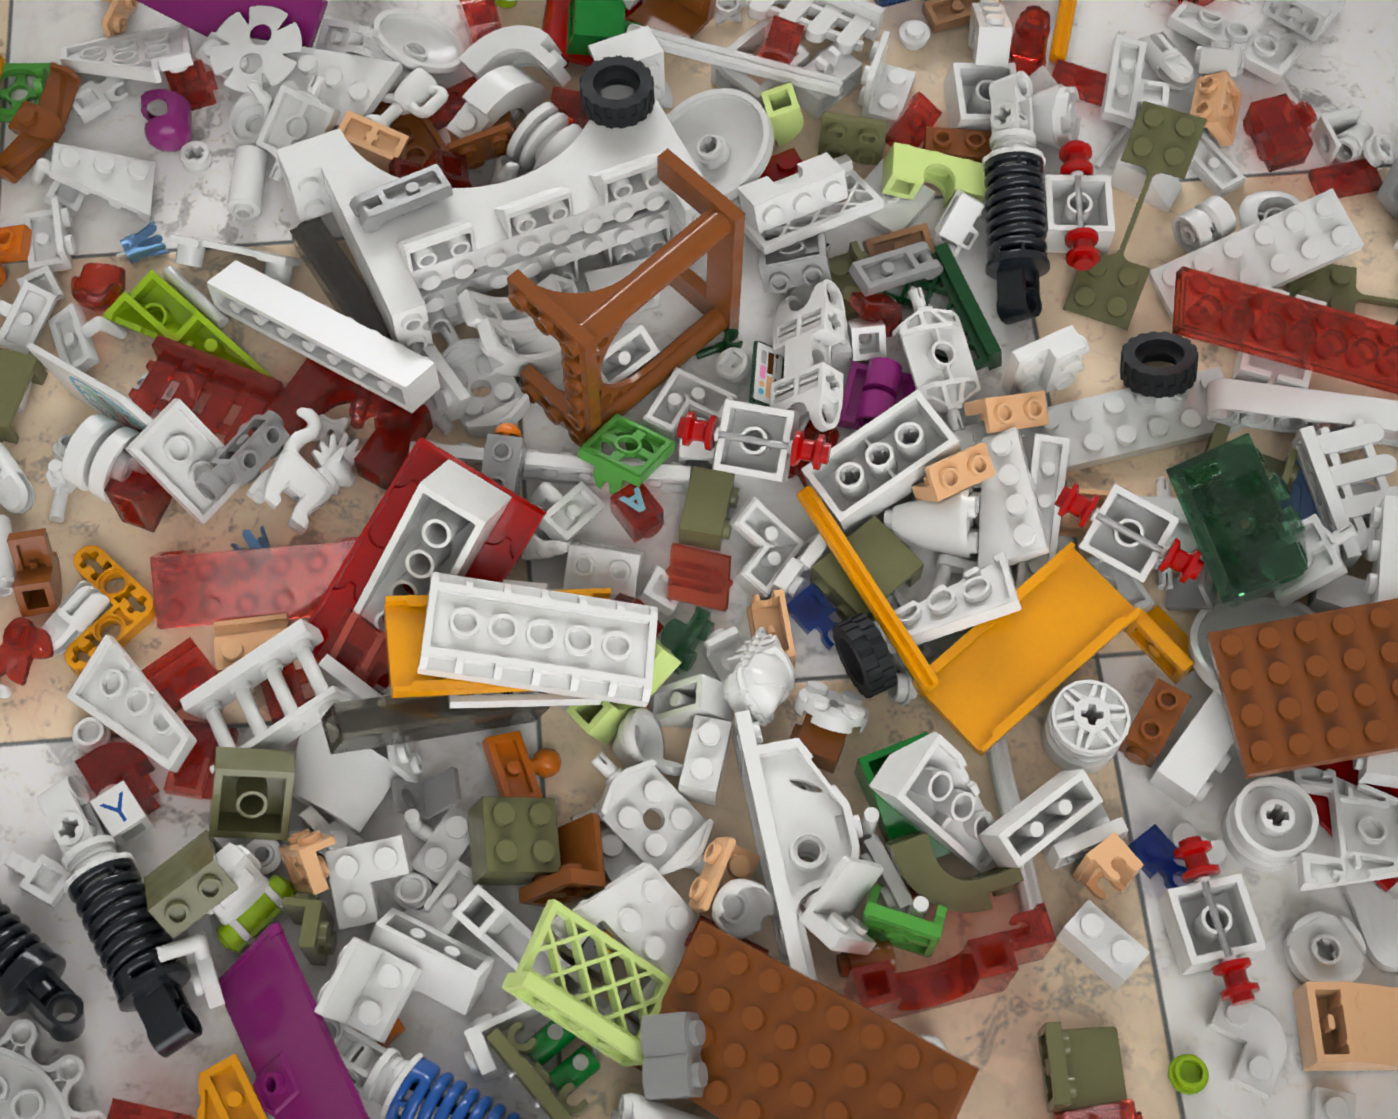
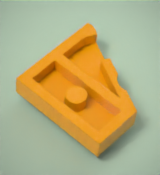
M236 1053L199 1073L198 1094L200 1095V1106L197 1109V1119H269Z

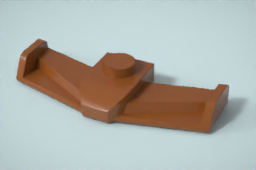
M51 62L49 66L51 70L38 105L24 100L9 123L8 127L18 136L0 154L1 179L16 184L54 143H58L66 130L65 125L82 80L80 76L68 67Z

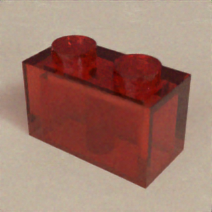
M1285 93L1251 102L1243 119V128L1245 133L1251 137L1256 146L1258 158L1265 163L1268 171L1273 172L1305 163L1314 143L1288 95Z

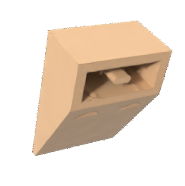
M1347 981L1305 982L1292 992L1303 1072L1398 1070V988Z

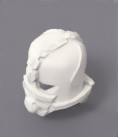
M760 627L754 633L755 635L752 636L751 640L746 641L740 649L734 652L735 655L727 659L731 674L726 678L723 695L734 712L750 710L752 722L758 721L761 726H766L775 718L773 712L779 704L784 702L789 696L790 690L794 689L795 673L788 655L782 649L777 635H767L765 628Z

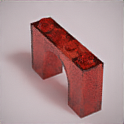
M307 358L269 410L274 411L282 418L284 422L283 427L290 436L295 431L304 429L307 426V422L296 414V411L301 407L311 408L319 416L343 404H359L374 411L379 417L377 427L355 457L354 463L360 477L387 491L409 455L410 442L417 441L421 437L426 438L433 429L428 407L422 404L411 413Z
M1003 931L970 939L959 954L924 968L894 972L891 960H886L851 969L844 988V994L847 998L891 1020L1003 992L1019 968L1008 933Z

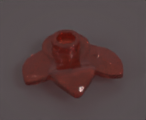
M18 617L12 620L4 630L3 643L0 646V677L6 674L11 681L24 686L33 658L42 660L51 658L54 655L53 643L49 633L46 630L37 628L27 618Z

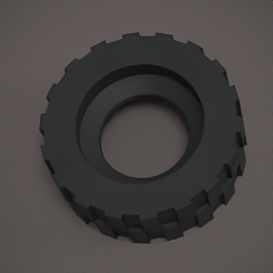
M615 55L616 57L608 56L602 60H596L590 67L587 66L584 74L580 77V96L582 110L586 112L589 120H593L599 126H606V128L622 129L627 126L637 125L639 121H644L649 113L651 114L653 104L655 103L654 79L651 76L650 69L646 68L643 62L636 61L632 57L627 58ZM611 85H626L634 89L633 95L624 99L615 100L601 96V90Z
M1151 331L1145 334H1138L1136 337L1130 338L1122 347L1120 379L1123 380L1126 388L1128 387L1132 392L1142 394L1145 397L1170 398L1175 397L1177 394H1183L1187 389L1193 387L1197 379L1199 357L1197 347L1188 338L1185 339L1181 337L1182 335L1166 331ZM1163 361L1174 366L1157 368L1147 366L1144 363Z
M859 613L833 625V640L841 663L861 695L863 694L865 698H871L897 685V671L892 655L879 629H877L874 622L866 614Z

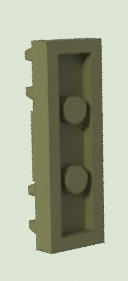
M520 1021L511 1025L507 1032V1038L498 1028L487 1036L490 1047L550 1119H573L571 1116L577 1117L586 1112L589 1106L586 1099L582 1100L577 1106H570L566 1102L567 1097L575 1090V1086L572 1083L564 1085L557 1098L548 1086L553 1080L539 1062L532 1066L522 1056L533 1052L537 1046V1041L534 1037L525 1044H518L515 1041L517 1034L524 1029Z

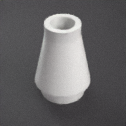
M1359 121L1353 127L1337 135L1341 146L1335 159L1341 163L1357 161L1363 153L1364 142L1369 140L1374 132L1372 125L1367 121Z

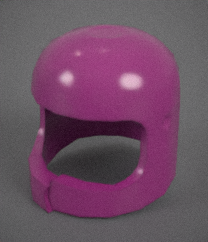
M153 89L140 96L141 112L148 121L145 124L144 133L150 145L163 152H176L190 142L193 131L192 110L187 99L167 89ZM161 99L167 103V113L162 116H154L147 110V105L151 101Z

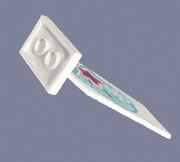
M31 342L26 346L85 405L97 413L120 422L123 427L127 426L141 432L125 449L198 524L204 525L241 486L228 484L226 486L227 492L217 502L209 500L197 489L195 482L205 471L210 472L213 469L210 462L214 459L216 451L225 446L181 399L174 398L152 421L119 392ZM229 453L226 454L225 459H230Z

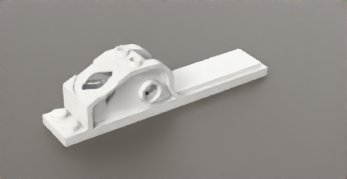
M750 710L735 712L732 739L757 853L760 856L759 862L764 885L773 895L775 913L771 917L781 962L817 981L806 928L799 921V918L806 910L807 900L815 892L819 891L828 879L830 868L844 856L859 858V838L863 837L859 815H852L850 803L835 784L831 786L811 760L813 755L799 738L762 744L760 724L758 721L752 722Z

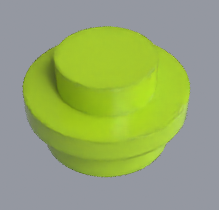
M1181 1054L1174 1058L1168 1067L1169 1082L1179 1093L1184 1095L1197 1094L1208 1083V1069L1205 1063L1195 1055Z

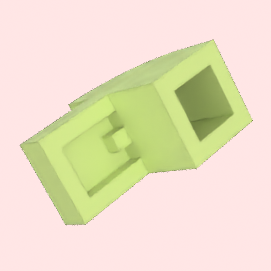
M792 82L761 92L765 105L764 110L771 120L774 140L777 141L778 147L793 140L801 132L804 125V119Z

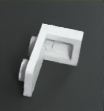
M519 999L510 1003L506 1007L507 1011L496 1017H492V1014H487L473 1020L470 1023L471 1028L464 1031L471 1050L464 1053L473 1075L481 1072L485 1083L500 1076L485 1042L487 1036L496 1028L503 1032L516 1022L520 1021L522 1023L541 1014Z

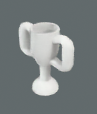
M417 67L411 73L402 71L382 99V102L392 105L381 116L369 114L365 118L389 128L400 115L412 113L419 118H428L434 115L446 103L449 94L444 87L438 86L435 79L422 68Z

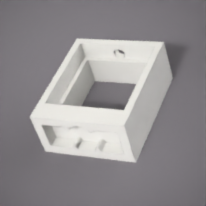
M766 19L758 22L728 47L729 49L751 54L764 44L786 61L787 64L803 68L810 62V53L802 44L793 41L776 25L771 24ZM711 64V82L718 88L743 91L754 97L763 108L765 105L761 92L785 84L768 79L760 86L743 72Z

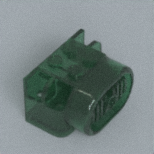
M1249 433L1166 469L1223 604L1232 608L1285 587L1286 583L1298 579L1309 569L1305 551L1306 538L1303 532L1306 528L1299 512L1297 510L1294 511L1289 498L1291 494L1283 477L1279 478L1276 472L1273 473V470L1266 464L1263 455L1255 447Z

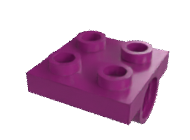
M886 357L873 358L869 361V364L852 361L837 426L853 430L862 428L916 390L912 375L902 372V366L897 361Z

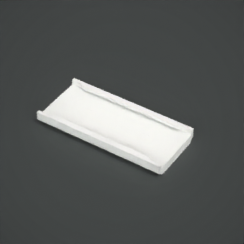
M431 573L417 674L646 707L649 703L653 680L658 620L657 607L444 573Z

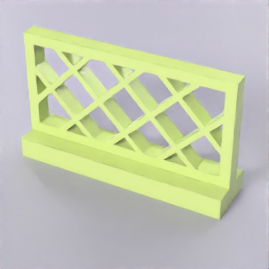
M551 899L547 901L516 972L507 974L501 988L620 1065L639 1066L643 1065L644 1060L640 1037L642 1016L659 1014L662 999L672 978L556 899ZM555 915L564 920L568 937L556 941L554 940L551 928ZM589 936L595 942L598 957L585 961L580 938ZM570 942L575 965L562 969L556 946ZM547 950L552 973L543 976L532 969L538 952ZM618 956L624 960L628 976L615 981L610 958ZM600 962L605 985L592 989L587 966ZM577 970L583 993L573 996L567 991L564 974ZM645 976L657 982L652 998L644 1000L639 978ZM629 982L635 1004L622 1009L617 986ZM607 990L612 1013L602 1015L598 1012L594 995ZM637 1010L640 1022L636 1036L628 1032L624 1014Z

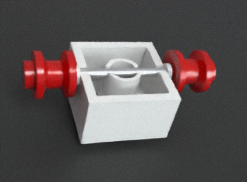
M1072 140L1059 149V159L1064 163L1060 167V175L1045 174L1043 179L1045 184L1043 193L1046 199L1044 202L1046 207L1044 216L1047 223L1044 228L1047 231L1045 241L1048 246L1046 252L1067 253V265L1079 271H1086L1100 261V253H1108L1115 234L1111 176L1093 175V164L1088 161L1092 157V147L1081 140Z
M725 399L720 427H718V416L711 415L707 421L697 419L695 412L689 411L686 417H680L677 428V437L682 438L683 446L689 447L693 441H699L704 443L705 450L712 451L715 441H717L712 469L785 483L788 481L790 465L797 466L801 460L812 463L813 470H820L822 464L828 465L831 453V443H826V435L820 434L814 441L805 439L803 431L797 430L800 413Z
M1074 483L1071 489L1064 486L1054 504L1060 508L1057 515L1063 517L1070 513L1078 517V526L1081 528L1084 527L1091 516L1092 524L1079 545L1080 549L1144 583L1158 558L1162 559L1157 570L1164 572L1168 568L1173 569L1179 573V582L1183 584L1188 578L1195 581L1205 564L1204 561L1199 559L1202 552L1197 549L1189 554L1180 549L1181 540L1177 538L1174 539L1170 547L1166 545L1180 518L1117 484L1113 485L1101 508L1097 507L1096 510L1094 508L1100 499L1099 495L1095 494L1091 498L1081 495L1079 493L1080 485Z
M1201 836L1183 839L1178 842L1179 848L1174 850L1173 854L1175 859L1184 860L1187 869L1181 875L1182 882L1194 884L1167 889L1157 901L1180 975L1183 976L1211 969L1213 975L1223 978L1226 987L1219 993L1221 1000H1230L1232 1006L1254 1001L1253 993L1258 992L1260 987L1258 983L1249 981L1246 969L1252 965L1251 960H1255L1267 947L1242 873L1211 880L1212 877L1221 872L1219 865L1210 864L1207 853L1213 848L1211 841H1202Z

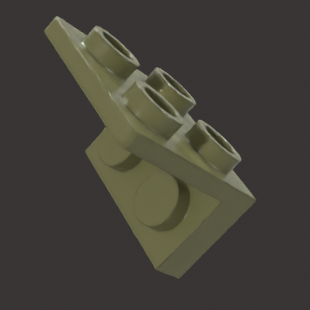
M824 111L821 121L818 155L827 152L835 159L847 154L854 162L864 165H878L883 158L888 121Z
M1046 1022L1037 1032L1047 1113L1121 1109L1128 1105L1116 1027L1062 1029L1061 1022Z

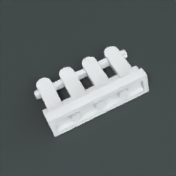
M746 0L745 7L749 8L748 16L750 18L764 20L767 16L777 19L776 26L780 30L790 32L796 27L806 31L805 38L808 41L821 43L828 39L835 42L834 47L845 55L851 54L854 50L860 52L863 49L864 41L862 40L864 37L875 41L879 36L886 8L866 0ZM778 4H781V5H784V6H786V7H785L784 9H780V8H777L776 6H777ZM809 15L814 17L813 21H810L808 19H805V17ZM835 26L842 28L843 31L838 32L833 29L835 28Z
M1363 418L1354 420L1352 422L1353 427L1333 432L1329 431L1328 426L1319 428L1317 431L1318 435L1314 426L1300 428L1292 441L1293 448L1298 450L1297 459L1319 518L1325 528L1333 533L1351 521L1359 535L1339 545L1340 557L1346 568L1353 567L1362 554L1367 559L1370 540L1375 538V528H1366L1363 518L1371 515L1373 506L1378 507L1385 494L1398 496V486L1389 487L1386 477L1392 475L1397 468L1396 459L1390 454L1377 455L1374 446L1379 444L1385 435L1384 428L1376 422L1365 424ZM1362 449L1365 456L1364 459L1342 464L1339 454ZM1374 480L1377 488L1376 491L1354 496L1351 486Z

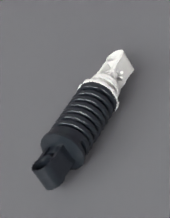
M1024 71L1010 74L991 82L989 85L991 99L990 121L992 127V136L989 141L992 151L982 159V167H984L986 177L984 181L986 189L985 210L987 213L985 220L988 237L986 240L988 250L985 269L989 277L997 280L998 299L996 308L999 318L1006 325L1031 319L1041 314L1042 302L1040 298L1039 277L1047 274L1050 270V261L1047 258L1046 252L1048 246L1045 241L1047 231L1044 228L1047 224L1044 216L1046 213L1044 205L1046 199L1043 193L1045 189L1043 179L1045 177L1044 166L1046 159L1043 156V152L1034 148L1036 146V135L1033 132V86L1029 76Z
M69 774L38 795L36 799L38 807L46 817L53 836L64 855L62 858L64 868L71 873V876L65 881L63 888L71 901L76 904V912L82 918V924L84 929L88 931L90 942L94 944V950L100 956V962L102 967L106 969L108 980L113 983L112 988L118 999L119 1009L122 1012L137 1011L146 1028L152 1047L159 1055L168 1058L202 1034L201 1023L191 1009L182 990V987L190 980L191 972L180 960L177 961L178 958L160 963L156 947L172 943V938L169 934L165 933L166 930L148 911L145 884L141 883L142 877L136 867L135 859L129 852L117 853V844L111 835H107L103 823L90 803L91 800L87 788L79 778Z
M0 899V1009L7 1016H15L27 1011L53 1039L59 1042H70L77 1039L85 1029L84 1004L82 999L60 979L66 967V960L60 954L55 953L46 943H41L40 937L37 934L31 933L30 927L27 924L21 923L20 917L17 914H12L10 907L2 904ZM63 1013L76 1015L69 1021H59L56 1019Z

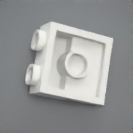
M1069 325L1012 351L1002 388L1007 395H1013L1018 392L1027 393L1035 388L1037 384L1042 391L1045 390V394L1055 389L1058 391L1066 389L1074 382L1076 373L1083 370L1081 359L1089 353L1087 340L1083 335L1077 333L1073 325Z

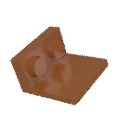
M646 0L629 16V21L640 23L641 26L648 25L652 29L693 39L713 19L716 0Z
M511 112L505 113L493 127L460 139L448 130L451 142L447 143L448 150L462 170L465 168L469 170L482 167L485 161L498 158L501 155H507L508 143L516 130Z
M589 813L558 827L561 861L559 871L551 875L537 876L534 878L533 883L519 888L520 904L545 907L548 900L556 899L565 905L605 888V870L598 814Z

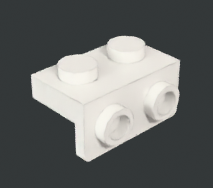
M58 196L51 198L52 209L23 214L24 224L32 230L28 255V268L30 272L45 265H48L53 272L73 269L71 255L76 254V246L73 236L69 235L68 228L73 227L72 216L68 207L63 208Z

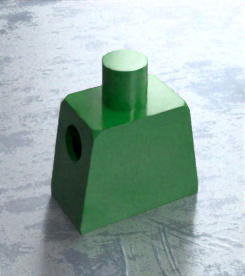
M570 0L566 53L590 55L588 45L624 34L632 23L640 26L641 24L625 20V3L623 0Z

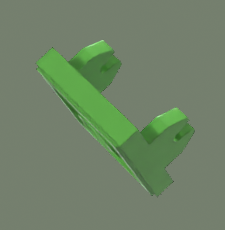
M4 63L0 82L8 76H16L15 84L7 89H0V100H7L11 105V109L0 107V122H11L24 100L29 102L35 100L33 103L38 105L51 70L49 67L51 63ZM28 76L35 77L33 78L34 89H30L27 85ZM23 89L28 91L27 96L22 100L16 101L11 99L12 93L16 90Z
M615 414L579 448L578 458L594 465L593 477L597 487L601 489L608 482L609 492L613 495L625 485V481L639 487L674 452L676 442L619 414ZM603 442L613 446L614 452L610 456L602 453L601 444ZM625 442L627 450L620 448L619 444ZM636 457L645 463L632 467L621 461L625 458Z
M874 884L870 889L861 922L869 929L866 934L872 939L889 940L893 947L927 958L931 957L941 938L948 907L938 904L932 922L877 904L882 886Z

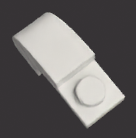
M515 25L495 30L473 43L458 58L477 80L488 72L506 65H513L518 68L528 66L540 68L562 87L571 79V76L564 69L567 62L561 56L562 52L547 33L532 26Z
M506 65L498 67L485 74L462 96L466 103L446 128L460 139L493 127L510 110L517 109L527 116L541 105L549 95V92L542 84L516 66Z
M552 273L537 284L553 291L578 293L574 280ZM468 289L457 296L462 309V317L467 326L477 328V323L485 318H489L506 330L513 332H526L538 329L533 319L525 311L520 313L511 305L508 297H492Z
M485 318L476 324L481 337L478 339L479 346L483 353L488 356L494 372L519 377L520 372L529 364L541 374L563 368L561 364V347L559 342L550 334L546 336L539 329L526 332L509 331L489 318Z

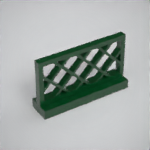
M947 242L935 246V253L930 254L933 259H938L944 268L942 273L933 279L932 283L921 280L905 285L901 296L884 291L881 299L895 328L904 321L899 317L902 306L913 308L911 300L907 299L911 286L922 287V289L928 291L925 297L927 306H929L933 293L946 296L949 302L945 310H952L953 308L954 312L959 316L964 334L969 340L967 341L968 347L975 352L978 358L973 361L975 370L988 367L990 371L1002 366V350ZM935 354L939 361L948 363V357Z

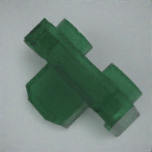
M696 606L695 612L688 624L674 618L666 624L661 633V643L671 650V653L682 662L674 670V673L677 675L680 674L681 670L690 671L698 655L695 652L700 641L705 642L715 628V623L711 622V613L699 606Z

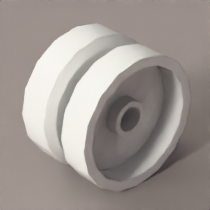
M100 413L90 416L80 424L65 449L62 460V476L64 480L80 490L90 491L94 497L106 503L116 505L123 502L134 492L146 472L125 449L141 432L127 426L123 427L120 422Z
M1277 776L1261 777L1247 784L1224 812L1221 830L1223 840L1229 852L1245 867L1261 872L1279 871L1292 864L1301 852H1304L1317 835L1319 818L1316 805L1307 791L1299 785Z

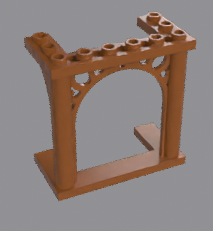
M668 148L657 156V178L701 215L634 271L613 285L584 293H565L543 288L534 284L519 269L507 277L508 299L511 305L520 313L525 311L533 319L539 331L546 336L550 334L559 342L561 347V364L563 366L565 391L557 389L529 364L520 372L521 392L527 393L530 403L535 404L537 402L544 409L547 418L557 426L561 424L568 431L571 440L579 447L615 414L621 416L627 414L669 378L676 367H682L722 331L725 333L729 329H739L745 213ZM707 253V277L705 282L689 267ZM670 285L703 314L700 319L634 375L617 383H603L601 378L602 364L614 337L629 317L666 286Z

